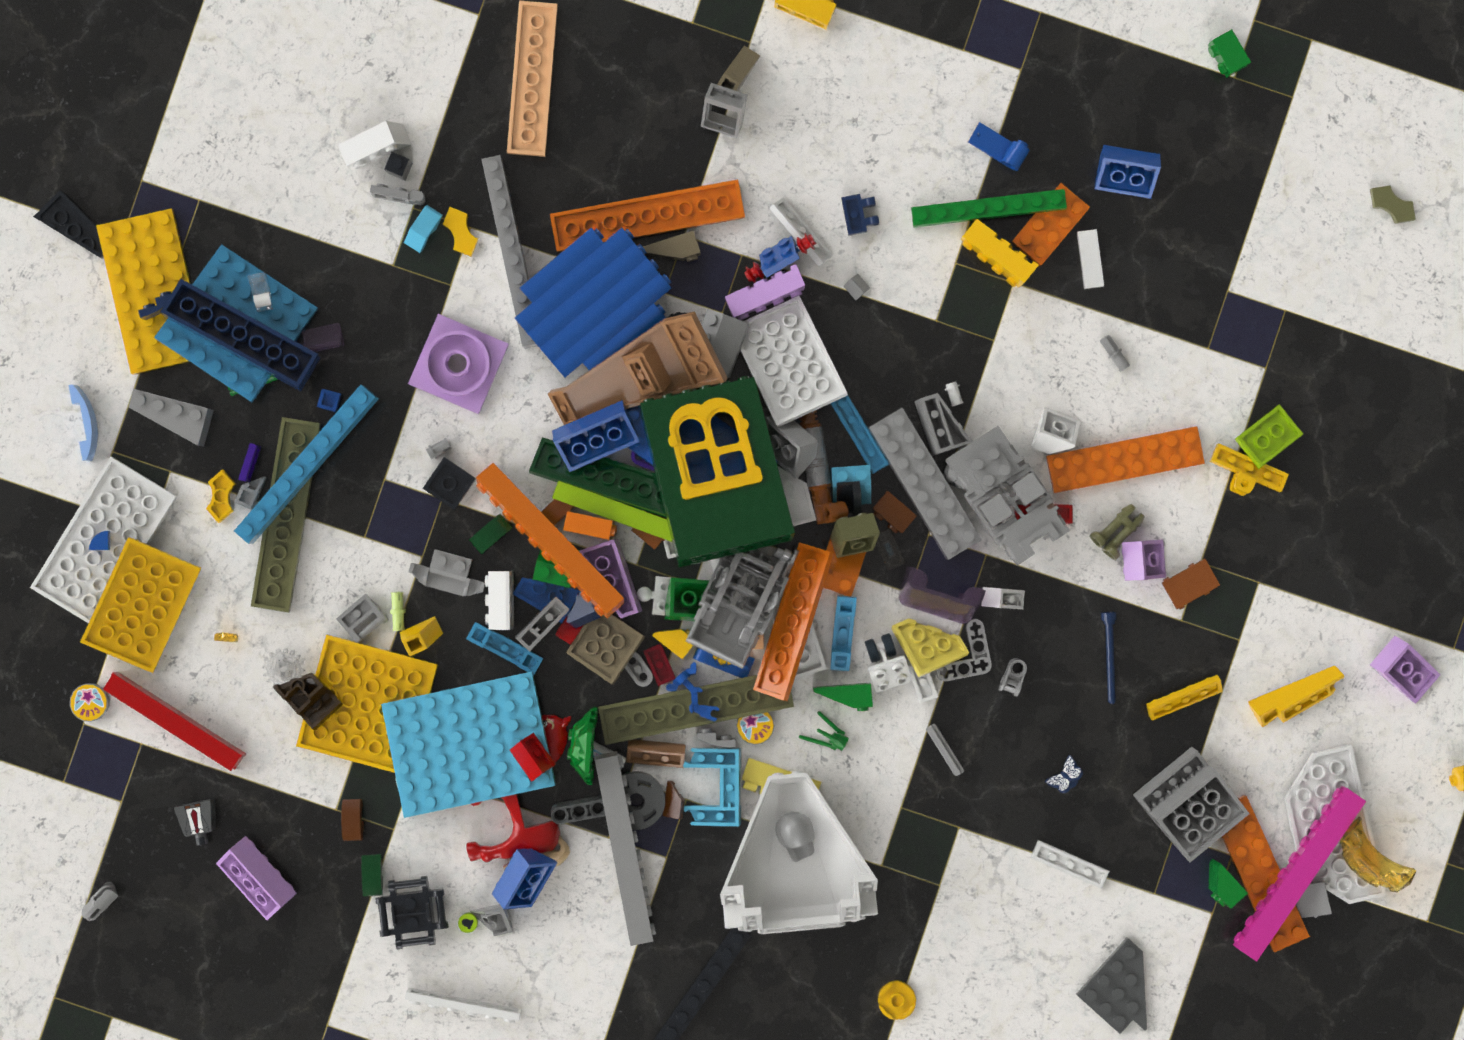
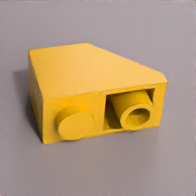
M435 616L400 632L401 641L409 657L429 648L443 634Z

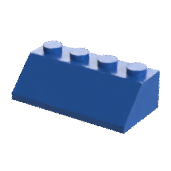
M623 400L552 430L553 442L569 472L640 442Z

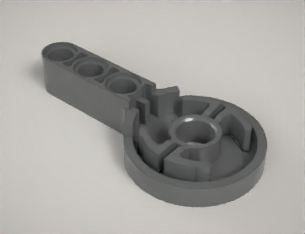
M641 771L627 772L623 774L626 775L627 787L624 788L625 794L629 793V796L634 793H638L643 796V802L639 806L628 805L629 813L633 812L635 824H631L632 830L648 828L661 817L664 811V791L660 783L652 775ZM602 795L556 803L551 808V818L556 824H565L605 816L604 806L600 810L593 809L595 803L603 804ZM577 806L584 808V811L580 814L575 813L573 810ZM557 810L565 812L562 817H557L554 813Z

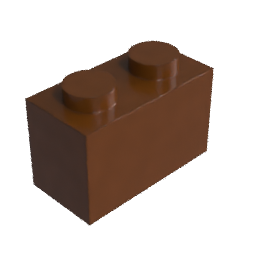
M886 491L872 507V510L875 511L873 513L874 516L880 521L884 519L888 522L889 525L887 527L895 534L897 532L903 533L917 517L916 514L889 491Z

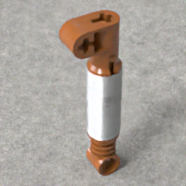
M817 410L799 418V421H802L800 426L819 441L816 457L805 469L807 485L812 493L818 525L836 522V520L842 517H848V508L843 501L832 503L830 491L832 482L830 480L831 476L825 450L823 429L821 423L816 420L818 415H815L817 413Z

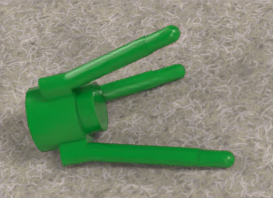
M818 711L817 714L836 731L831 735L821 729H817L818 733L829 738L830 743L799 735V738L833 750L839 749L842 751L849 738L844 735V731Z

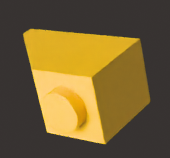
M683 629L658 631L652 635L681 659L693 647V645L685 642L690 632L689 629H686V631Z

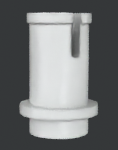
M956 381L946 384L945 391H948L952 407L963 403L958 388L960 385H957Z

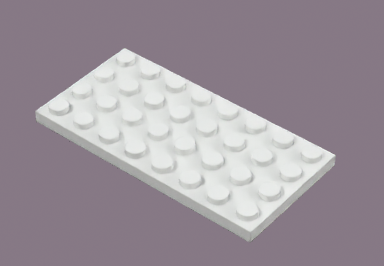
M110 456L30 588L89 623L128 537L130 536L149 544L178 496ZM110 531V550H89L91 540L98 533Z

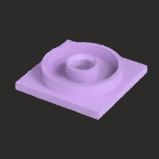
M438 314L408 384L479 414L509 344ZM455 354L463 355L467 361L466 368L459 373L451 371L448 365L449 359Z

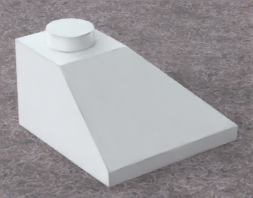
M1045 408L1034 434L1031 448L1047 454L1074 448L1081 421Z

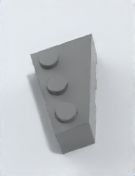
M938 393L914 401L932 456L973 442L962 429V425L951 414V410Z

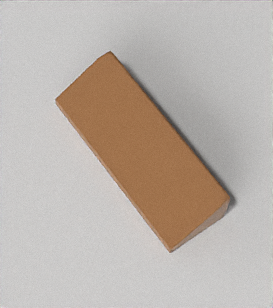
M636 739L629 740L626 763L684 768L686 745Z

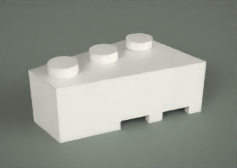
M385 121L339 144L346 166L355 167V169L365 166L370 161H375L391 154V152L411 146L404 125Z

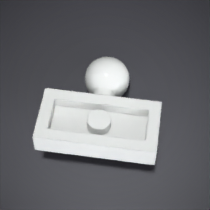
M655 576L654 591H651L648 587L638 589L637 598L640 601L647 602L653 599L652 614L665 615V600L670 578L672 577Z

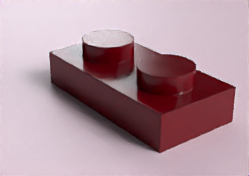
M661 643L643 651L658 686L676 678Z

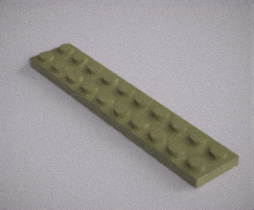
M282 417L270 488L320 432L321 423ZM312 477L262 534L251 607L290 612Z
M757 675L699 686L703 692L697 693L698 704L719 708V712H711V716L717 718L715 722L700 717L694 711L692 714L690 713L689 706L692 701L691 692L688 689L600 706L598 709L605 745L791 708L794 707L792 693L790 692L787 702L753 690Z

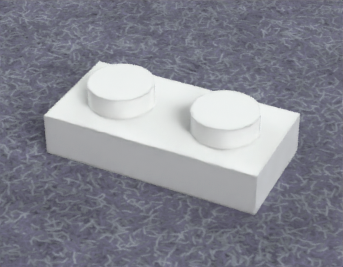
M912 665L908 666L919 702L923 703L937 698L938 694L930 673L918 677Z

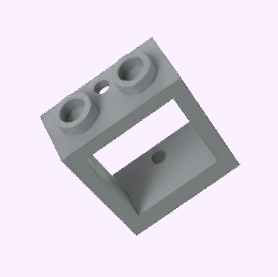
M711 83L704 100L701 127L737 138L743 124L748 95ZM712 105L737 112V119L713 112Z

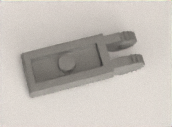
M384 184L371 185L370 188L373 198L412 205H423L426 202L425 196L420 190L413 189L407 192L404 188L396 187V189H391Z

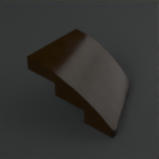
M313 673L273 686L282 699L287 701L313 730H317L343 705L339 698Z

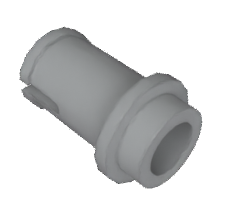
M444 438V440L433 446L429 445L426 451L431 459H437L438 455L452 448L447 439Z

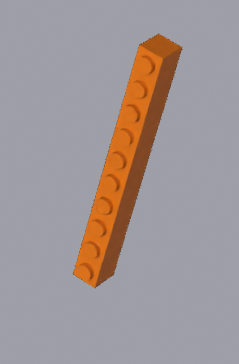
M494 463L476 477V487L483 494L486 492L489 495L490 502L495 507L499 506L503 510L502 514L507 520L510 521L512 519L514 521L516 529L521 534L525 533L529 537L528 541L534 548L538 546L542 551V556L548 562L551 560L555 564L554 568L560 575L564 574L568 578V583L574 589L578 588L582 592L580 594L586 602L590 601L595 606L594 610L600 616L604 615L608 619L624 604V597Z

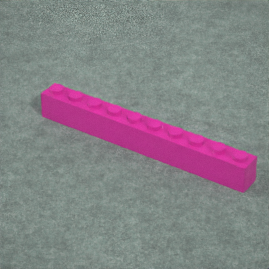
M1341 786L1334 791L1333 799L1323 807L1320 818L1312 823L1309 834L1301 839L1299 849L1291 854L1286 868L1280 870L1275 884L1269 886L1264 900L1258 902L1253 916L1247 918L1242 932L1240 931L1236 934L1233 945L1256 962L1366 803L1364 799L1348 788Z

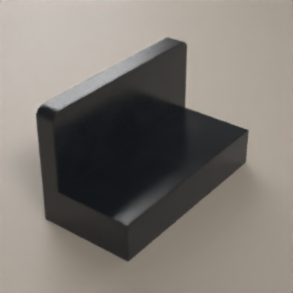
M860 481L837 483V502H845L848 513L853 512V517L862 513Z

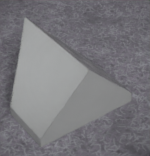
M500 904L470 911L493 932L494 936L513 932L508 909H503Z

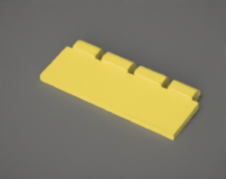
M748 758L741 780L745 781L743 788L756 792L758 785L761 786L759 794H761L768 776H772L774 773L786 775L792 772ZM811 779L819 790L821 782Z

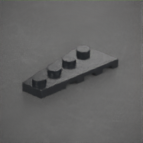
M60 190L33 216L96 256L104 258L96 224L63 191Z

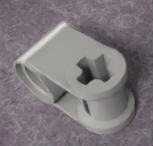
M1013 658L1009 661L1000 681L999 691H1008L1016 697L1019 695L1027 672V666L1024 661L1019 658ZM1021 663V671L1013 672V665Z

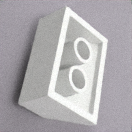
M488 571V575L485 576V586L488 587V594L485 595V605L489 606V614L485 615V624L489 625V629L494 630L514 629V571Z

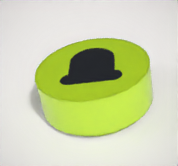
M469 912L464 913L458 921L460 930L465 933L473 932L478 925L477 917Z

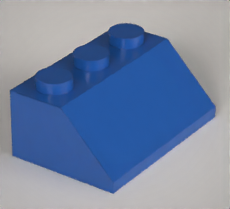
M1103 145L1094 189L1151 199L1161 169L1160 154Z
M517 849L500 880L497 882L492 895L503 909L532 907L557 862L533 849Z

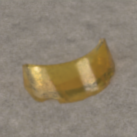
M1360 816L1349 826L1340 839L1343 849L1342 856L1345 862L1365 882L1375 887L1379 885L1386 887L1390 892H1399L1411 884L1416 870L1395 863L1382 855L1368 840Z

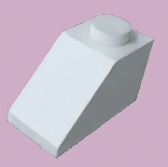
M983 587L981 606L1023 610L1025 590Z

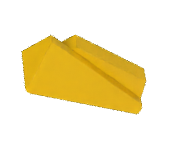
M1332 666L1248 701V704L1262 727L1277 717L1284 723L1331 696L1336 690L1334 684L1343 679L1344 675L1336 666Z

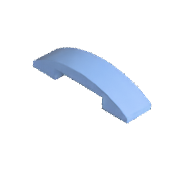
M72 384L69 385L71 401L74 405H80L86 441L79 442L82 461L89 462L93 460L97 448V421L93 407L86 394L79 386Z

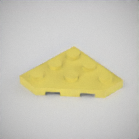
M908 618L891 627L918 677L969 654L960 636L942 632L941 629L930 625L925 626L916 623V620Z

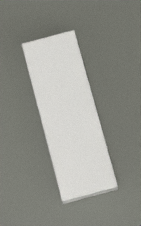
M1097 229L1077 232L1084 289L1103 287L1104 280Z

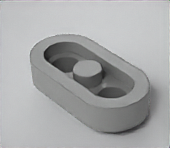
M635 652L632 657L636 659V663L630 664L628 662L625 669L637 685L642 687L648 686L653 680V673L640 654ZM641 673H645L647 675L646 680H642L640 678Z

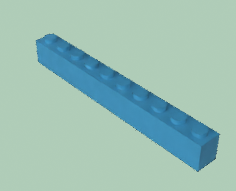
M360 385L243 519L234 532L248 544H254L379 398L368 388Z

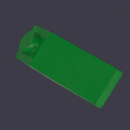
M871 683L813 687V692L851 708H857V711H868V707H873Z

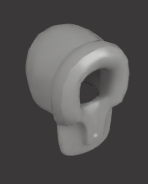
M790 812L780 817L775 827L776 835L779 842L787 849L791 859L794 862H798L811 856L814 853L812 840L815 836L810 819L799 812Z

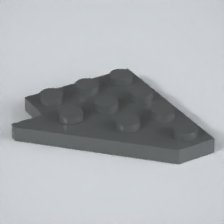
M1128 937L1125 938L1076 993L1081 1000L1119 1034L1133 1020L1143 1030H1147L1143 951Z

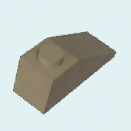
M694 230L643 246L647 252L645 255L692 262L701 255Z

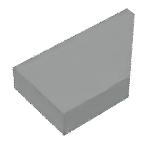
M263 476L242 484L234 502L252 510L256 505L267 477Z

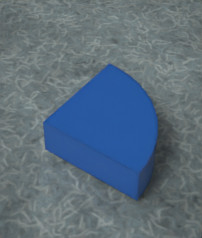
M110 531L98 533L91 540L89 550H110Z

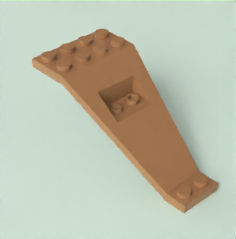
M694 311L663 319L566 387L551 390L548 396L563 424L566 425L623 400L628 409L640 405V403H643V400L648 398L656 400L666 394L672 393L675 395L687 389L724 383L728 377Z

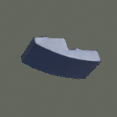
M172 292L160 293V297L155 298L156 306L155 304H148L143 306V309L138 310L140 318L147 320L161 314V310Z

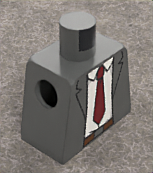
M215 798L174 807L184 836L195 835L197 846L207 844L206 832L216 829Z

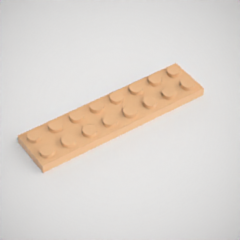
M519 1L507 154L546 157L558 4Z

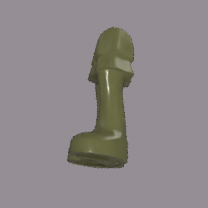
M1132 504L1121 509V512L1117 514L1116 518L1101 532L1094 531L1089 535L1091 540L1098 547L1102 548V551L1115 561L1120 556L1118 548L1122 542L1133 532H1136L1145 518L1142 513L1137 515L1132 521L1128 518L1136 508ZM1121 525H1123L1124 528L1108 544L1105 545L1109 537Z

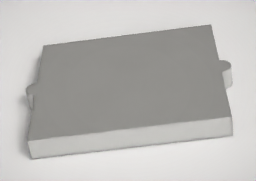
M1324 881L1310 883L1297 902L1296 906L1301 918L1313 916L1317 918L1320 915L1332 914Z

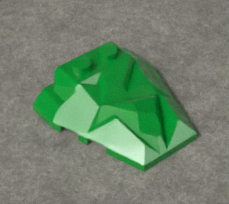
M595 706L573 725V729H569L571 746L568 748L567 759L571 760L570 765L587 785H593L595 764H592L594 732L598 723V707Z

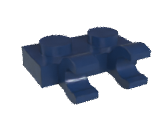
M860 194L841 197L848 236L866 233L867 226L879 225L878 215L865 218L863 208L876 206L875 197L861 199Z

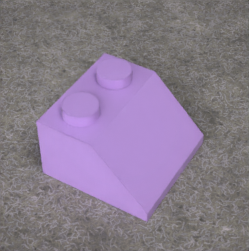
M1163 539L1122 542L1125 581L1166 578Z

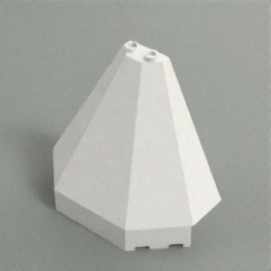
M794 771L786 775L774 773L772 776H768L720 894L726 929L738 928L739 931L746 932L758 930L759 934L835 928L845 926V922L848 921L856 922L865 919V916L878 914L875 892L877 891V878L807 773ZM790 812H799L806 815L812 822L815 838L812 840L814 853L798 862H794L791 859L787 849L779 842L775 831L779 818Z

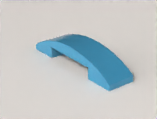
M837 595L830 670H850L857 597Z
M477 622L474 623L466 638L527 672L533 671V675L543 660L541 656L532 651L529 652L524 646Z

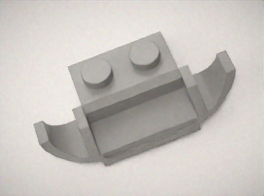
M435 549L430 567L415 563L410 564L409 573L426 587L460 596H471L482 593L485 585L482 581L468 578L473 560L470 558Z

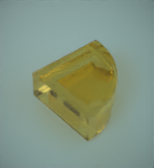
M218 632L214 635V641L238 642V635Z

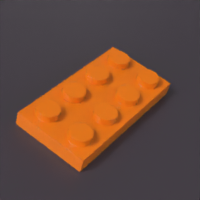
M1062 183L1055 190L1065 189L1067 209L1035 213L1011 242L1039 266L1046 261L1090 208L1089 205Z

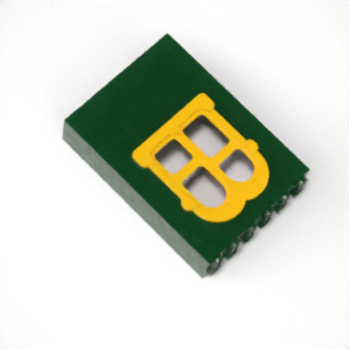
M743 376L738 378V381L730 382L726 380L717 386L704 385L699 390L687 389L678 395L670 393L663 395L660 399L648 398L643 400V403H640V415L679 568L792 541L795 531L754 377ZM726 412L733 417L739 437L738 443L722 447L716 446L711 429V419L716 413ZM688 419L697 420L703 427L705 440L688 445L682 444L679 434L680 425ZM707 449L710 453L715 479L693 484L685 455L689 452ZM741 451L747 471L733 476H724L719 460L720 455Z

